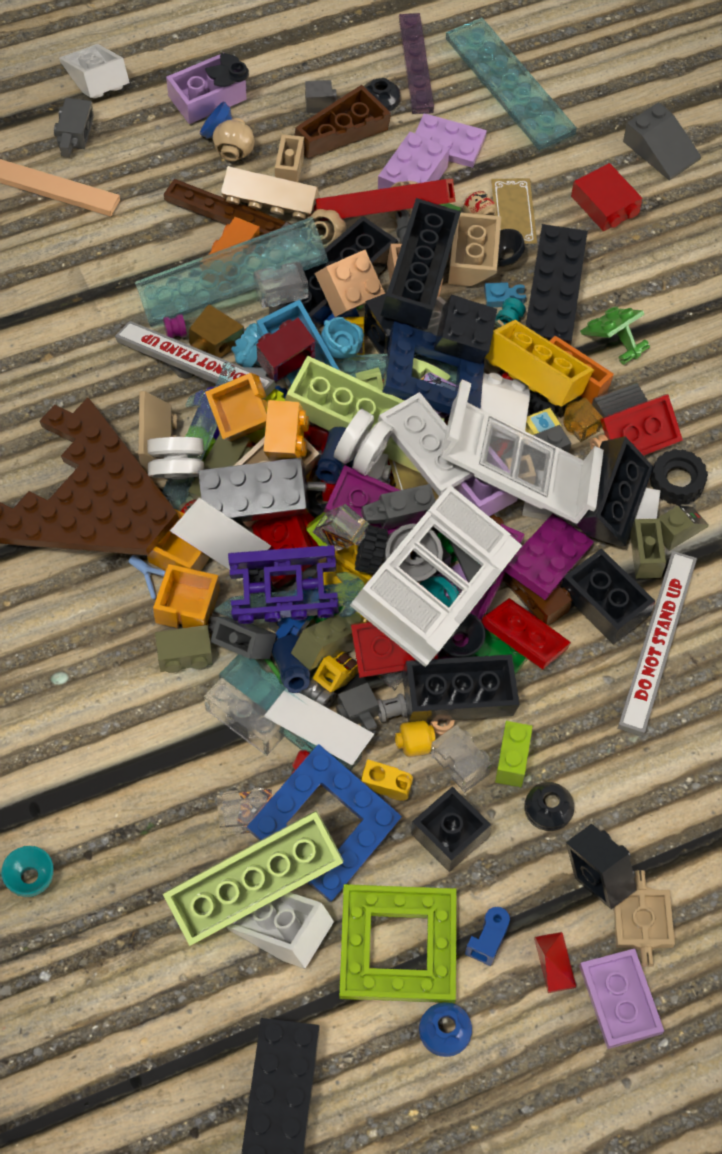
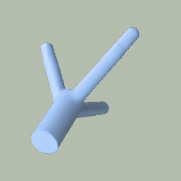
M132 555L129 563L144 574L151 598L156 599L150 575L153 573L164 577L166 571L152 568L136 555Z

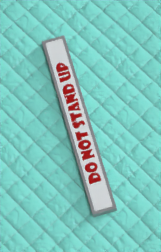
M129 321L115 335L118 343L218 385H223L241 376L253 373L260 377L266 396L276 387L275 381L132 321Z
M675 551L671 553L617 729L644 736L697 560L695 557Z

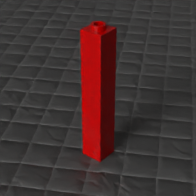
M443 179L315 199L314 211L318 209L334 210L340 215L341 219L413 209L416 198L438 205L456 202L453 179ZM324 217L319 221H328L329 219Z

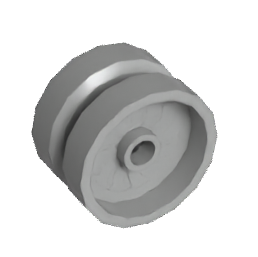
M416 524L401 526L387 536L381 565L390 557ZM429 530L419 543L442 561L443 550L441 542L434 531ZM413 550V559H410L409 554L399 566L416 582L426 580L437 571L436 568Z

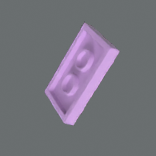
M424 113L415 134L450 148V162L473 168L486 138L487 130Z
M635 948L580 963L579 967L607 1049L663 1034L664 1029Z

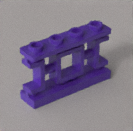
M334 545L228 553L231 579L243 578L244 600H231V616L239 624H251L257 619H265L266 622H277L281 620L280 618L291 617L292 620L307 619V616L318 615V618H331L334 614L339 613L338 594H325L323 572L336 571ZM317 564L318 578L303 579L301 565ZM264 568L265 582L250 583L248 569ZM296 574L297 596L272 597L271 576ZM318 589L320 603L304 604L303 590ZM265 593L267 607L251 608V594Z

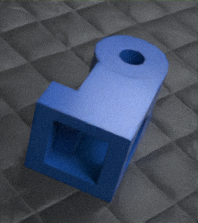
M492 907L487 911L480 938L477 939L471 936L465 955L491 967L510 921L509 914L505 909Z

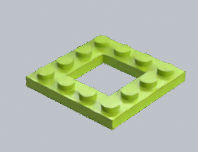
M344 884L339 999L455 1003L456 889ZM371 916L427 918V970L369 968Z

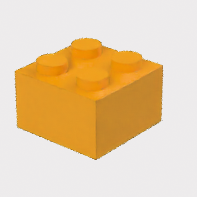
M249 373L205 392L223 440L232 442L266 427L268 401L263 400L267 396L258 375Z
M268 400L264 453L270 461L300 457L302 459V457H306L307 442L304 441V432H308L309 416H306V410H303L300 402Z
M175 509V511L178 514L179 521L184 515V513ZM170 530L150 554L147 555L149 563L165 571L168 564L201 571L210 558Z
M168 564L153 606L155 623L178 628L179 624H182L183 628L208 625L209 617L212 616L220 592L219 576Z

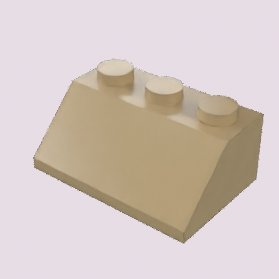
M460 213L452 242L448 284L473 286L497 273L501 216Z
M140 391L138 455L140 465L148 474V463L152 460L164 459V457H153L148 454L147 440L177 437V435H173V429L178 428L177 414H172L171 404L146 391ZM150 477L152 481L173 480Z

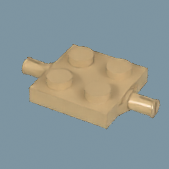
M639 870L634 871L637 891L613 908L616 948H635L641 950V966L646 967L648 965V967L654 966L653 949L673 948L675 945L670 890H655L646 887L645 871L641 870L639 874Z

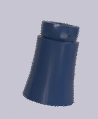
M333 427L330 429L325 448L318 462L316 475L327 484H336L344 465L348 466L349 464H344L333 457L336 447L346 430L345 427Z
M296 635L281 637L274 643L272 648V656L277 663L281 682L288 689V692L299 693L307 689L310 678L309 669L291 654L299 639V636Z

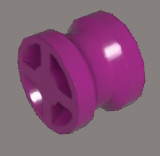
M182 314L176 315L175 318L163 317L166 336L173 339L178 336L182 338L187 337Z

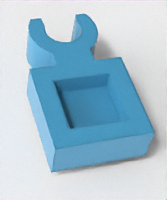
M485 283L486 305L502 307L507 298L518 299L524 304L526 302V295H519V293H524L525 285L518 284L513 288H509L508 283Z

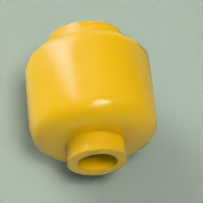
M426 721L402 723L399 733H395L397 749H402L407 757L429 754L432 747L436 745L433 726L428 725Z

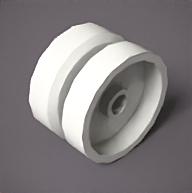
M361 408L346 428L333 457L344 464L349 463L355 457L353 469L366 476L385 450L394 427L381 420L372 428L374 415Z
M164 437L147 440L148 454L153 457H164V459H156L148 463L149 477L186 479L188 477H199L198 470H204L203 461L188 458L204 453L202 438Z

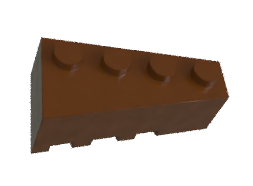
M360 85L295 127L294 136L304 137V156L309 159L387 131L391 112L363 85Z

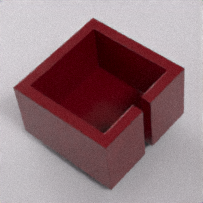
M299 317L293 321L291 319L285 321L280 325L279 330L273 334L267 333L258 340L259 343L256 344L257 360L269 378L274 380L275 383L300 368L307 356L315 358L316 341Z

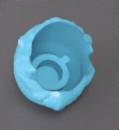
M336 317L329 321L325 320V326L320 336L331 356L336 359L355 356L362 347L363 329L355 323L345 320L343 317Z
M256 323L250 324L244 331V334L241 335V338L235 341L236 346L231 348L235 354V362L241 367L261 366L257 360L256 347L261 337L257 332Z

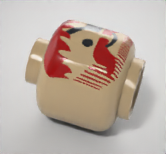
M484 191L471 192L465 197L463 204L464 213L496 215V204Z

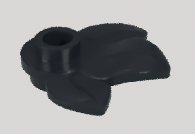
M227 53L220 54V65L205 68L207 75L215 80L214 85L219 87H227L235 82L245 81L249 77V69L246 64L239 61L238 57Z

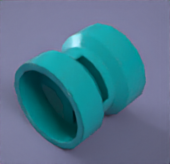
M507 298L502 305V310L497 313L495 320H500L504 325L513 320L519 322V319L526 312V307L518 299Z

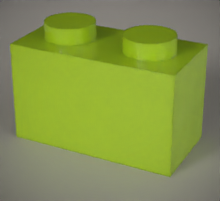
M506 721L495 783L522 788L532 725Z

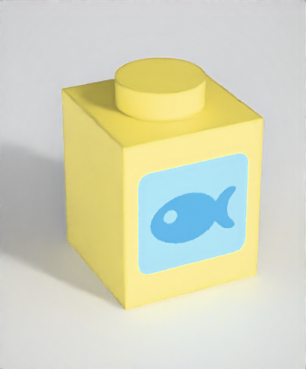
M551 408L527 416L525 431L534 435L557 425L561 426Z

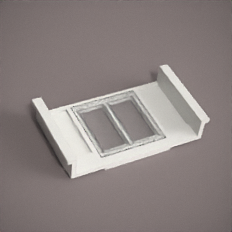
M462 379L457 397L452 404L441 458L474 473V477L541 510L545 508L578 524L588 510L594 512L597 504L604 450L594 446L587 457L582 460L467 403L471 383Z

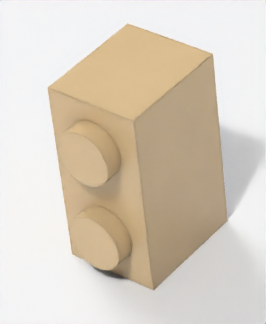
M281 135L275 164V177L299 183L304 159V137Z

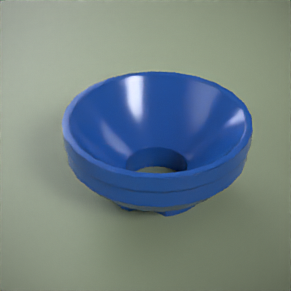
M221 102L207 118L200 130L201 136H204L206 139H212L213 132L220 123L232 120L231 108L226 102Z
M447 1002L437 1003L423 1014L419 1024V1035L428 1051L437 1056L451 1057L461 1053L469 1044L472 1036V1025L468 1014L458 1005ZM441 1018H451L455 1023V1029L450 1033L442 1032L438 1027V1021Z

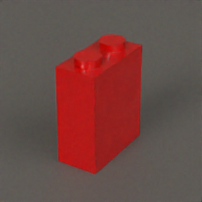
M610 163L575 180L571 197L603 232L611 227H617L621 222L637 216L643 199Z

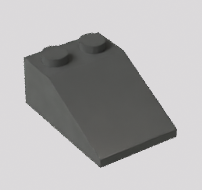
M659 102L626 124L623 142L669 181L701 159V155L676 117Z

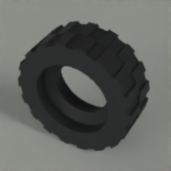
M672 449V451L664 452L655 461L650 476V485L653 489L660 490L659 498L662 501L664 500L668 504L672 503L679 506L681 504L688 505L692 501L695 502L701 496L707 481L708 471H706L705 463L703 464L702 459L697 457L695 453L687 452L683 449ZM672 468L683 469L690 474L691 481L684 487L673 485L667 479V472Z

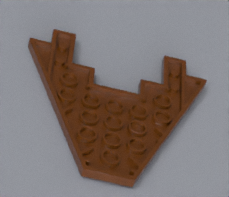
M86 398L73 413L54 404L39 422L42 428L73 442L61 455L64 463L76 469L49 500L28 491L14 508L0 502V544L149 555L178 521L177 512L89 398Z

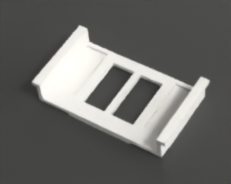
M449 485L363 587L350 606L426 667L522 545L512 538L509 532ZM432 526L482 566L469 583L419 543ZM412 550L463 590L449 608L399 568Z

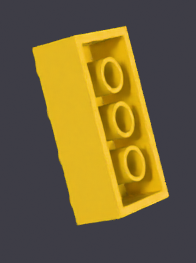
M513 320L493 330L490 350L485 357L491 365L505 370L510 377L522 381L528 385L530 390L542 394L548 398L550 403L560 407L583 394L594 371L588 365L517 320Z

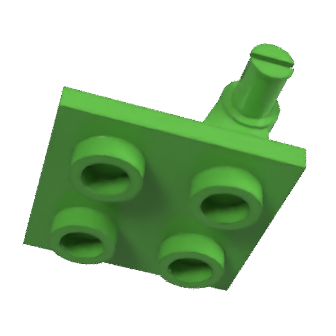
M612 307L605 311V315L587 323L588 326L580 330L582 335L607 338L617 333L628 350L619 356V359H621L619 361L623 365L632 359H638L642 352L650 348L647 340H643L636 345L628 326L645 315L643 310Z

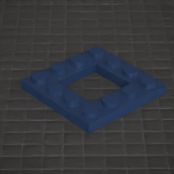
M394 321L390 332L382 393L407 400L420 392L434 410L450 414L453 401L457 397L460 382L463 379L471 383L467 403L481 409L485 358L478 364L434 350L437 335ZM414 352L457 366L455 391L411 377Z

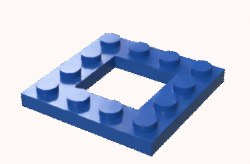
M318 744L249 823L246 829L260 841L288 826L286 825L287 822L317 787L322 785L362 820L338 848L344 860L343 863L307 882L325 899L332 902L342 890L344 884H347L402 816Z

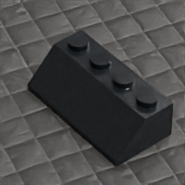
M626 436L602 441L600 449L604 451L596 509L594 512L588 510L578 524H576L587 536L620 547L626 546L653 470V465Z

